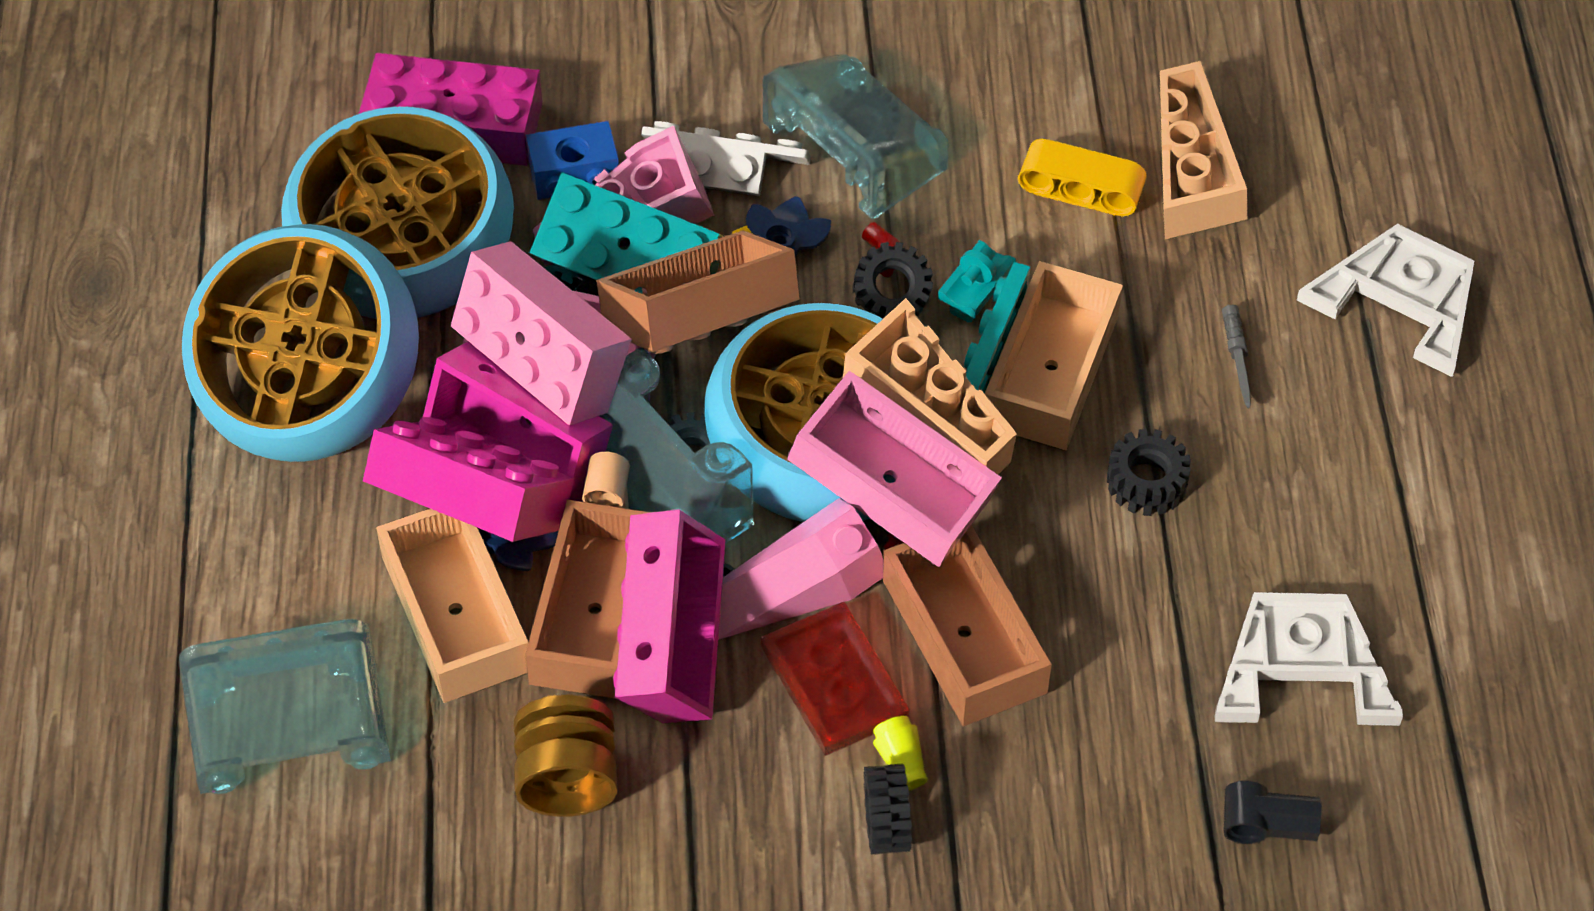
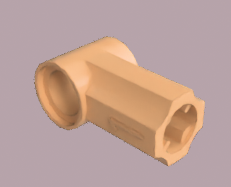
M613 452L593 454L589 460L582 496L583 502L629 509L627 479L630 464L628 460Z

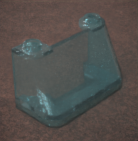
M837 54L783 65L763 77V123L775 134L783 129L790 133L799 127L845 167V182L850 187L857 183L864 196V199L859 202V208L872 220L947 170L949 143L946 136L939 129L931 127L867 72L855 57Z
M640 347L626 356L609 411L606 414L600 415L601 418L613 424L606 452L617 453L625 457L630 464L627 479L629 509L651 513L680 509L724 538L726 544L753 526L752 463L736 447L724 442L709 444L695 453L650 404V392L657 387L660 381V371L653 357L644 348Z
M347 619L200 643L186 648L179 655L182 689L196 781L200 794L209 792L225 794L233 791L244 780V767L335 751L340 752L341 759L345 763L357 769H370L379 763L391 761L377 661L370 628L366 623L360 620Z

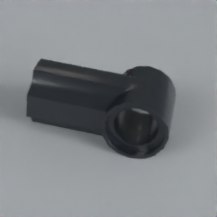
M1237 781L1226 786L1224 796V836L1228 840L1240 844L1259 843L1265 840L1266 837L1318 841L1322 819V802L1320 797L1270 793L1264 785L1253 781Z

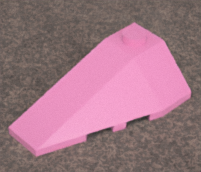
M674 126L636 143L625 152L626 160L610 173L604 170L594 178L597 182L595 185L693 224L714 216L704 185ZM541 223L532 229L535 238ZM628 238L620 241V247L630 245ZM542 259L543 263H544L546 266H547V265L554 264V263H551V262H549V261H546V260Z
M841 498L835 500L724 576L722 581L718 640L852 600L883 578L884 559L878 544L855 508Z

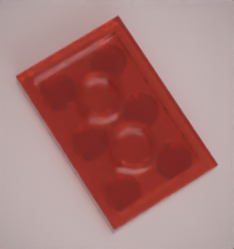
M844 601L761 637L763 651L824 756L874 735V728L888 719L898 716L909 717V707Z

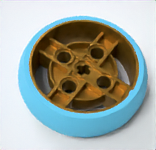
M387 107L366 111L341 121L320 135L306 149L294 166L286 185L281 210L282 227L301 224L328 226L340 229L368 242L379 250L396 268L411 294L416 315L419 318L440 312L457 303L471 252L509 242L514 204L511 185L501 161L492 148L475 131L450 116L432 110L415 107ZM339 188L335 199L334 214L316 223L326 201ZM482 201L478 214L471 226L453 243L459 231L462 211ZM349 268L343 291L352 299L361 316L377 319L375 303L369 286L360 275Z
M301 224L277 227L256 234L236 245L214 264L201 281L190 302L183 327L182 359L185 376L190 392L205 418L231 443L252 454L274 460L288 462L319 460L344 452L363 442L373 434L374 429L380 428L395 412L408 390L415 371L419 343L418 320L411 294L393 264L368 242L340 229L322 225ZM349 268L360 275L371 290L377 314V332L365 330L363 320L356 305L343 291ZM291 269L289 278L279 280L265 287L251 299V301L247 304L246 307H244L245 304L249 301V299L263 285H265L274 277ZM318 292L316 302L306 308L308 298ZM266 327L263 338L254 343L256 333L261 328ZM348 342L345 354L335 359L337 348L341 344ZM227 353L235 354L243 377L254 392L257 393L251 417L246 415L238 406L232 394L227 375ZM295 377L293 388L283 394L284 384L290 378ZM355 378H360L350 393L339 403L321 415L309 419L312 407L335 399L351 385Z
M809 303L780 309L754 321L743 329L722 352L714 366L705 394L704 412L707 435L712 450L728 478L738 489L757 504L783 517L804 522L835 500L841 498L791 463L787 458L797 434L843 379L846 352L883 318L858 308L839 304ZM779 366L775 371L769 370ZM750 426L762 429L767 444L755 434ZM889 474L883 476L886 482H895L893 476ZM855 508L862 521L870 519Z

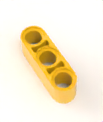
M1037 139L1031 143L1018 176V182L1023 189L1034 195L1116 216H1129L1134 213L1147 175L1142 166L1131 160L1049 139Z

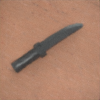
M1227 305L1222 309V316L1228 340V350L1231 353V358L1235 359L1240 389L1245 405L1249 409L1251 406V391L1244 359L1248 356V349L1245 344V337H1243V328H1241L1242 322L1239 307Z

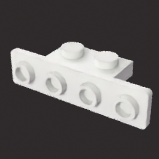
M655 122L654 128L646 126L642 128V136L644 139H647L674 126L704 188L760 196L766 159L810 165L811 155L808 150L802 149V143L792 140L779 139L777 145L761 143V137L750 134L738 133L736 139L722 138L719 131L709 128H695V134L681 132L678 125L667 122Z

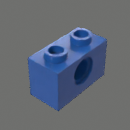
M609 121L526 135L528 161L537 200L552 197L561 172L595 185L597 184L594 179L604 170L610 173L619 165Z

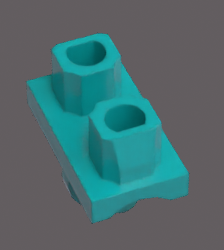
M979 240L972 250H968L963 254L960 259V265L938 291V299L950 305L949 311L951 314L966 322H972L993 296L999 277L1007 278L1013 262H1016V258L1010 255L999 254L992 250L985 242Z

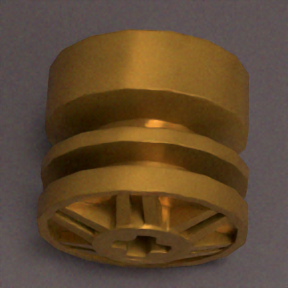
M569 694L547 696L534 700L518 710L514 718V733L516 737L514 749L517 756L514 770L517 801L530 811L558 817L585 815L598 811L611 803L617 794L616 762L612 754L616 748L614 738L615 721L612 710L603 702L590 697Z

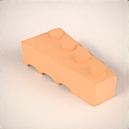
M1201 61L1161 70L1160 95L1165 239L1247 220V187Z
M905 298L846 352L843 377L850 370L998 475L1011 463L1017 433L983 391H977L966 378V370L956 359L951 360L939 345L938 336L929 326L925 327L915 315L916 309Z

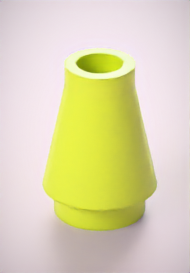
M907 716L894 717L877 725L873 730L876 737L873 745L887 765L904 764L909 790L924 785L928 778L924 770L917 725L911 724Z

